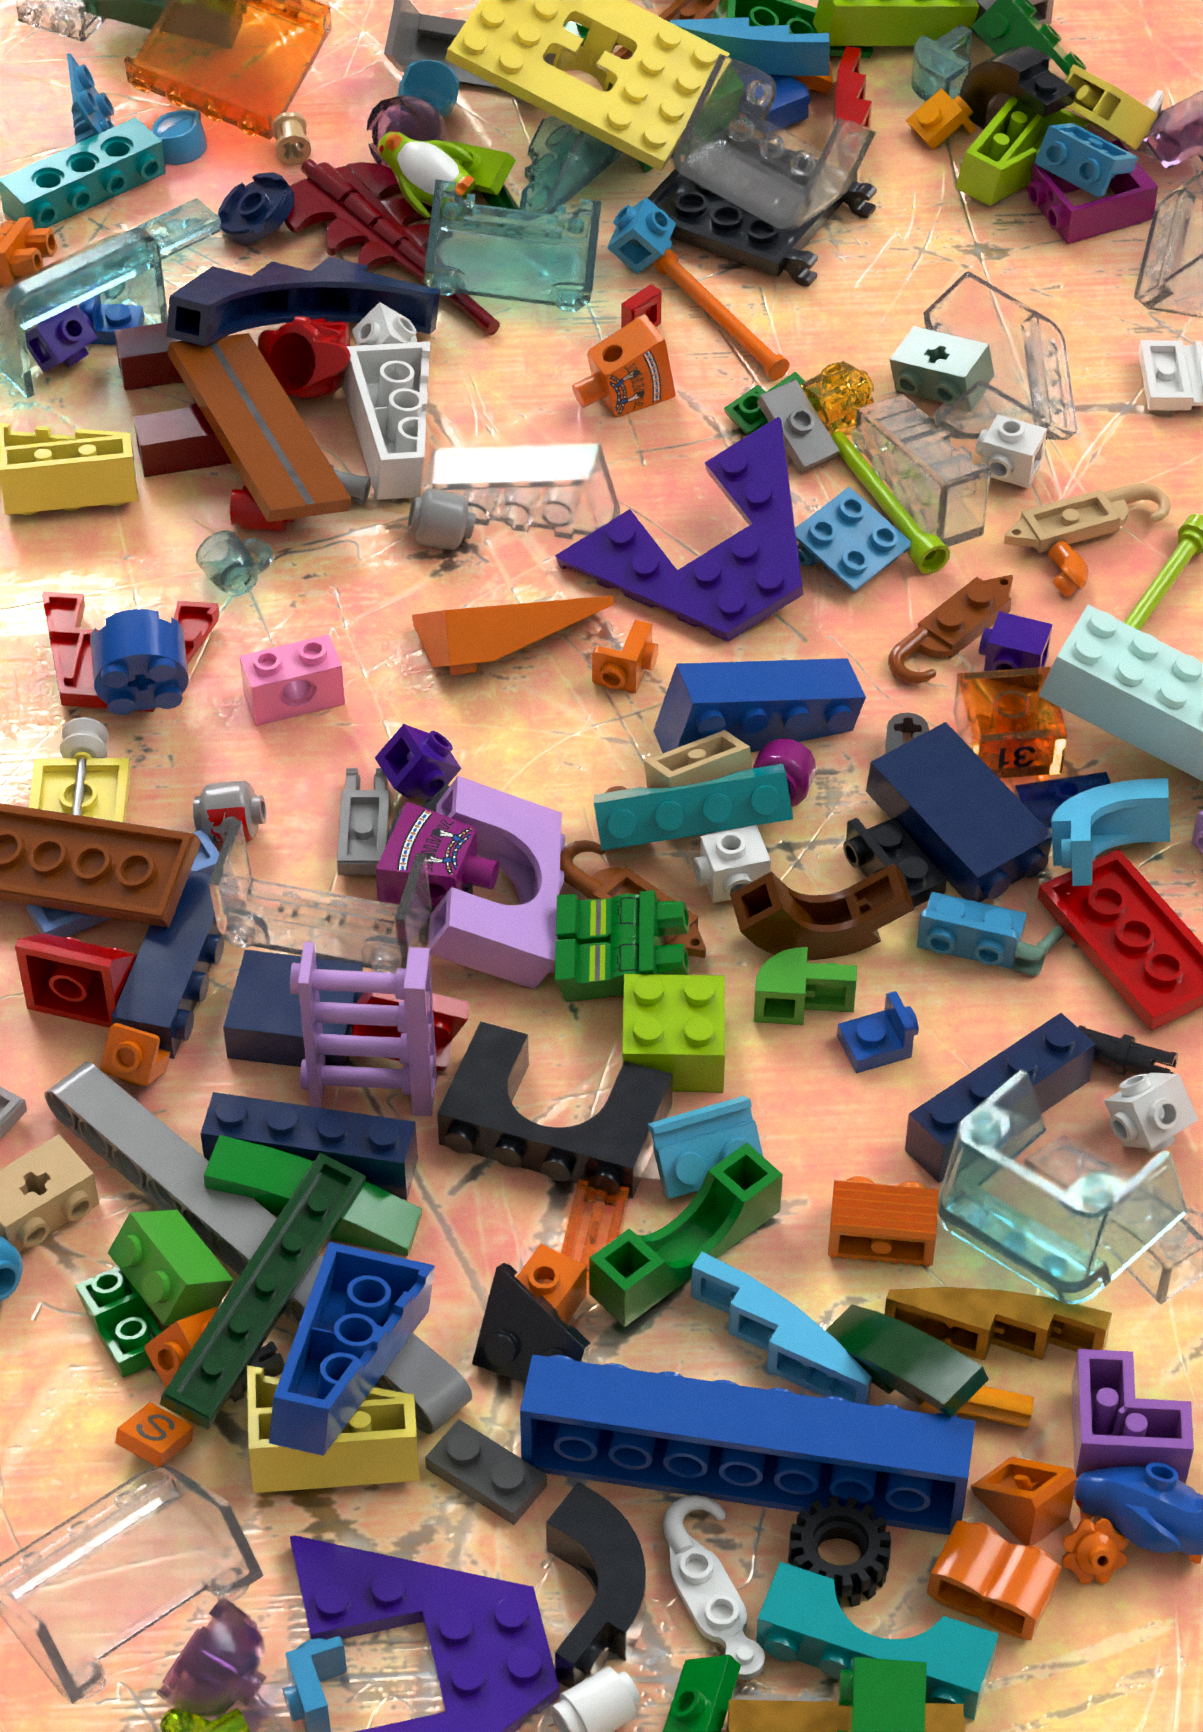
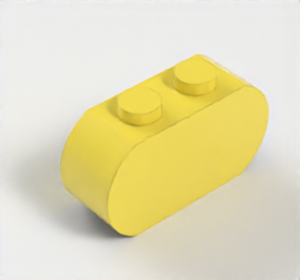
M1073 64L1064 82L1076 89L1075 100L1073 104L1064 109L1089 121V125L1137 150L1141 142L1149 134L1158 114L1116 86Z

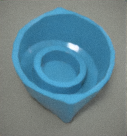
M178 110L161 115L150 129L162 140L165 164L180 165L190 163L200 158L207 148L206 135L201 122V113L197 110Z

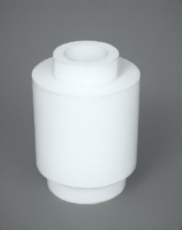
M607 1666L561 1693L559 1696L560 1701L550 1707V1712L559 1732H613L637 1718L635 1705L641 1701V1698L633 1680L625 1671L617 1674L611 1667Z

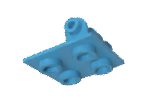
M68 53L67 61L73 100L71 111L77 144L113 128L111 116L114 115V109L105 93L99 94L95 89V83L89 69L84 64L79 66L71 53Z
M850 486L795 528L796 539L799 542L800 565L814 566L820 561L853 592L857 591L910 549L911 544L907 537Z

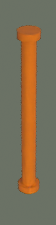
M665 249L663 256L653 262L654 268L660 274H667L764 367V373L771 380H778L787 373L790 366L789 361L783 355H776L695 279L678 262V256L672 250Z

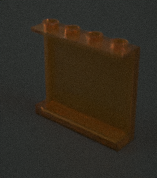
M168 0L136 58L126 56L124 63L127 81L136 89L145 93L151 91L161 95L176 106H188L202 112L213 121H224L237 126L247 135H259L271 140L273 137V120L289 108L332 29L330 6L315 0Z

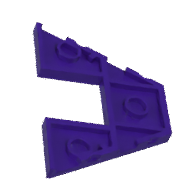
M779 416L704 462L707 473L749 526L677 570L629 509L556 554L555 557L559 567L562 569L569 567L594 578L598 585L605 588L621 590L625 597L650 608L657 606L677 615L678 620L693 627H704L711 635L727 642L804 595L783 427Z
M290 1536L291 1550L310 1640L316 1638L327 1640L337 1636L341 1637V1639L415 1623H424L444 1712L355 1732H516L521 1728L523 1721L527 1717L541 1713L559 1699V1684L534 1587L305 1537Z

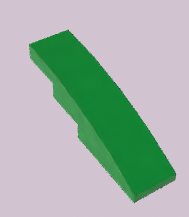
M219 1135L204 1173V1185L208 1189L255 1198L272 1215L279 1216L314 1161L271 1147ZM365 1182L364 1187L332 1235L331 1240L408 1256L422 1216V1208L373 1184Z

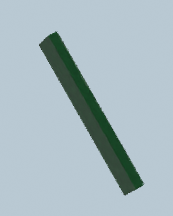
M321 1152L319 1153L161 1395V1406L209 1430L246 1372L247 1365L249 1366L361 1192L365 1185V1175Z

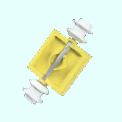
M89 717L68 721L62 728L63 741L60 745V753L63 758L34 759L29 808L126 823L131 776L129 758H106V744L109 740V732L101 722Z

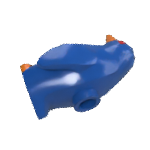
M1150 1463L1146 1467H1109L1085 1471L1077 1478L1074 1500L1080 1509L1081 1520H1091L1093 1516L1106 1518L1118 1533L1124 1535L1140 1548L1155 1553L1179 1551L1186 1553L1193 1563H1201L1203 1557V1495L1178 1479L1179 1474L1174 1468L1163 1463Z

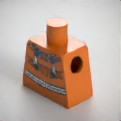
M645 314L590 348L587 358L591 376L572 385L573 393L581 407L585 408L601 400L611 414L616 417H621L676 396L665 338Z

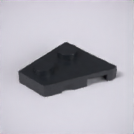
M502 1263L496 1267L472 1364L526 1383L532 1355L546 1357L562 1355L574 1361L586 1362L591 1343L573 1325L563 1322L557 1310L542 1295L537 1298L515 1277L517 1271L511 1265Z

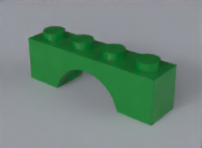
M745 1143L708 1170L696 1196L669 1224L647 1235H637L629 1228L589 1257V1294L620 1324L626 1327L692 1277V1266L701 1252L717 1259L780 1212L783 1174L753 1147Z

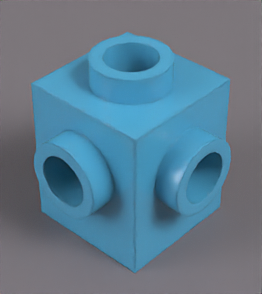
M645 197L633 207L630 205L625 206L617 214L613 221L616 228L607 249L638 274L663 256L665 249L671 248L672 242L670 237L676 223L662 209H659Z

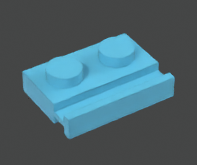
M737 1097L648 1123V1129L653 1138V1150L663 1194L667 1198L671 1199L698 1191L704 1182L708 1170L745 1143H748L763 1156L756 1122L753 1120L751 1113V1100L748 1097Z

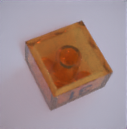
M1050 667L957 674L953 713L958 735L999 778L1062 774L1067 732L1061 708L1038 696L1051 670Z

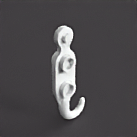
M700 1495L682 1497L673 1502L666 1511L662 1525L665 1539L669 1545L673 1584L700 1633L708 1640L722 1644L726 1650L725 1655L730 1654L741 1665L737 1679H754L760 1675L764 1668L765 1654L757 1642L744 1635L747 1623L745 1605L717 1556L689 1536L683 1525L685 1516L695 1510L707 1511L717 1520L725 1519L726 1513L719 1503L709 1497Z

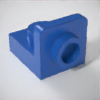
M90 286L87 300L80 301L79 310L85 312L90 318L93 326L92 330L98 337V339L90 344L116 345L114 330L143 326L144 323L143 305L101 304L99 286Z
M896 991L886 994L884 1011L839 1023L837 1028V1037L855 1073L911 1058L914 1036L919 1033L918 1021L913 1009L910 1006L905 1007Z

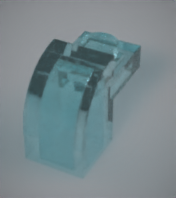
M960 24L947 34L939 37L937 41H933L924 35L917 40L913 53L911 85L914 92L921 99L927 101L941 88L952 99L957 95L960 96L963 81L971 70L972 30Z

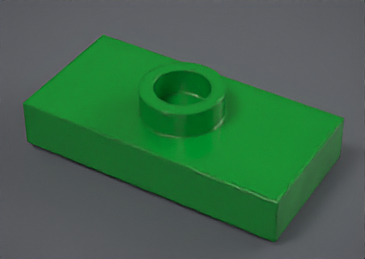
M730 1654L685 1660L663 1732H721L728 1711V1703L732 1698L741 1665Z

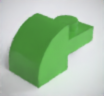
M808 947L792 948L775 954L763 964L756 978L754 1022L803 1025L804 1009L854 1012L857 966L839 965L836 963H807Z

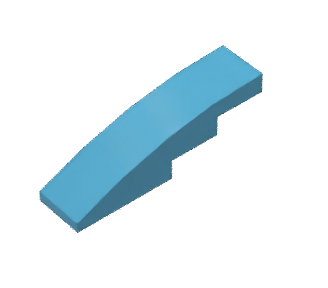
M704 1252L700 1253L692 1266L691 1297L728 1313L730 1335L768 1351L767 1372L823 1397L837 1396L849 1402L869 1405L872 1377L833 1336L797 1306L750 1275Z

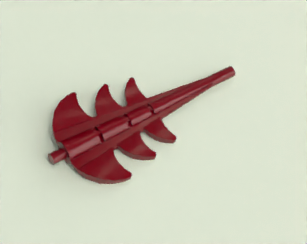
M308 159L302 164L301 171L307 176V179L290 186L294 192V205L288 218L284 221L293 233L298 234L310 225L333 220L326 231L325 248L328 255L335 256L344 248L366 243L360 249L357 263L369 266L368 272L380 265L394 262L426 286L439 289L440 296L461 310L487 334L493 335L497 332L500 326L499 321L475 302L426 249L433 245L451 242L453 240V231L432 224H418L406 227L408 224L427 220V218L417 213L405 198L383 200L389 196L402 193L391 168L381 164L365 162L350 163L347 166L334 168L327 162L317 164L312 159ZM422 202L431 216L428 219L435 218L436 209Z

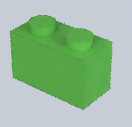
M177 1209L129 1213L107 1252L163 1325L173 1324L178 1320L214 1307L218 1308L234 1281Z

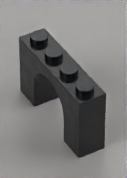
M480 1021L437 1113L439 1144L447 1146L458 1153H472L496 1160L507 1167H521L542 1173L556 1181H570L594 1188L606 1195L616 1194L633 1199L653 1152L654 1143L652 1134L648 1129V1123L667 1118L672 1106L673 1074L624 1061L608 1100L595 1116L583 1123L569 1127L543 1126L522 1116L512 1104L529 1066L528 1034Z

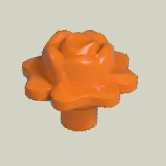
M1106 1518L1098 1520L1095 1525L1090 1519H1082L1076 1530L1062 1539V1546L1068 1552L1063 1555L1061 1562L1065 1568L1075 1572L1079 1582L1082 1584H1089L1094 1578L1099 1583L1106 1584L1113 1572L1127 1563V1557L1122 1552L1128 1544L1127 1538L1114 1531L1111 1522Z

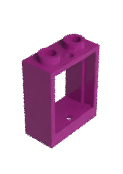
M1119 140L1110 142L1128 151ZM1137 162L1132 173L1117 174L1114 178H1111L1109 187L1115 195L1074 207L1064 193L1081 188L1035 163L1032 164L1031 182L1028 183L1027 193L1030 202L1039 208L1047 218L1050 227L1056 230L1067 244L1154 219L1158 186Z

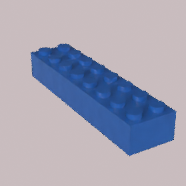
M532 1355L520 1408L521 1459L543 1473L690 1496L700 1495L716 1500L801 1512L804 1509L809 1514L810 1504L818 1499L823 1508L828 1507V1497L838 1496L839 1506H847L848 1497L858 1499L857 1510L862 1511L866 1503L875 1509L873 1520L882 1516L886 1526L950 1535L957 1520L962 1521L975 1420L961 1419L956 1415L950 1418L944 1413L928 1414L908 1411L891 1404L874 1406L854 1403L837 1396L821 1398L800 1395L783 1388L767 1390L740 1386L729 1380L707 1381L686 1378L678 1373L669 1371L653 1373L633 1370L616 1363L599 1365L579 1362L562 1355L550 1357Z

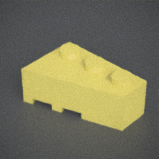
M0 423V483L5 515H32L39 511L58 509L73 511L88 506H120L127 502H137L138 492L131 433L76 429L75 436L51 434L49 426H36L35 433L11 431L10 423Z
M247 1365L248 1451L253 1493L420 1481L414 1394L373 1387L331 1447L322 1456L269 1444L273 1397L280 1378L264 1376V1368Z

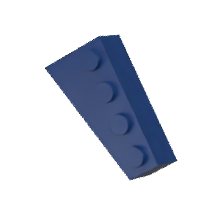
M848 658L677 663L653 731L662 753L726 730L750 746L752 753L760 751L767 743L777 739H792L802 742L853 731L866 696Z
M333 1242L328 1243L273 1397L269 1444L322 1456L325 1455L429 1312L435 1265Z

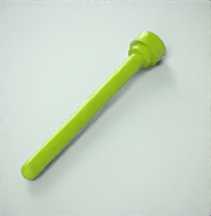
M841 431L833 432L831 437L840 450L838 453L899 531L911 541L910 558L924 574H932L942 569L950 557L948 547L937 535L924 533L847 436Z
M1192 514L1184 521L1178 530V547L1124 623L1140 631L1192 556L1203 553V515Z

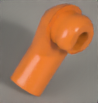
M1064 540L1055 543L1050 548L1048 556L1063 572L1053 579V584L1065 597H1069L1077 588L1081 590L1084 587L1089 573L1088 566Z

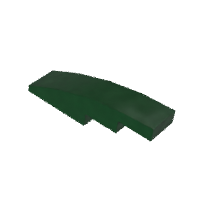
M851 1304L825 1330L872 1377L871 1383L889 1395L896 1390L919 1406L926 1401L950 1418L989 1380L983 1366L917 1328L878 1311Z

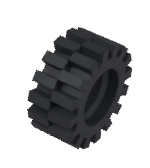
M838 1496L828 1497V1507L823 1508L818 1499L810 1504V1514L802 1509L797 1515V1523L792 1524L790 1531L788 1563L792 1566L834 1579L836 1598L840 1608L841 1598L848 1597L850 1607L860 1605L861 1593L869 1600L876 1595L877 1586L882 1588L885 1583L886 1574L889 1569L891 1535L890 1532H885L886 1522L882 1516L873 1520L875 1509L866 1503L862 1511L857 1510L858 1499L848 1497L847 1506H839ZM841 1538L856 1544L861 1551V1556L855 1563L835 1565L823 1560L817 1549L823 1541Z

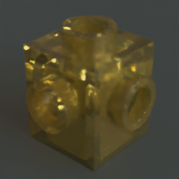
M845 361L826 366L819 375L801 384L802 390L824 426L833 434L843 428L857 425L864 416L876 410L872 397L874 385L871 378L864 370H859Z

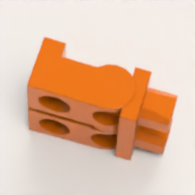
M31 217L19 218L17 222L8 220L0 224V286L3 284L4 291L17 290L24 278L39 277L42 273V258L53 257L57 251L56 240L51 228L34 229Z

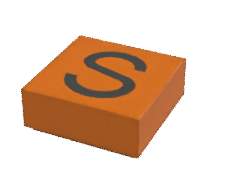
M149 1402L117 1428L115 1443L160 1468L192 1441L194 1426Z

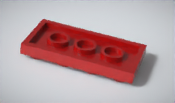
M1119 849L1093 861L1092 885L1073 886L1072 871L1039 885L1037 899L1150 1031L1203 1006V943Z

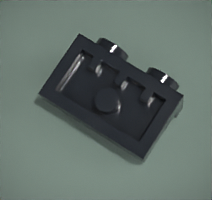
M857 817L847 822L846 841L843 843L845 856L851 866L854 868L858 867L866 878L894 863L904 875L914 907L929 901L931 892L945 894L947 880L895 817L869 829H866Z

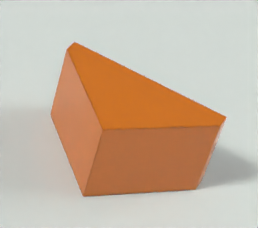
M1011 1456L971 1485L975 1496L1024 1546H1034L1069 1520L1077 1477L1072 1468Z

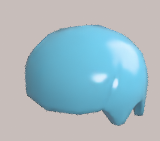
M428 59L412 62L407 66L404 76L399 82L397 99L404 112L416 120L436 122L452 112L457 101L460 82L454 70L442 62Z

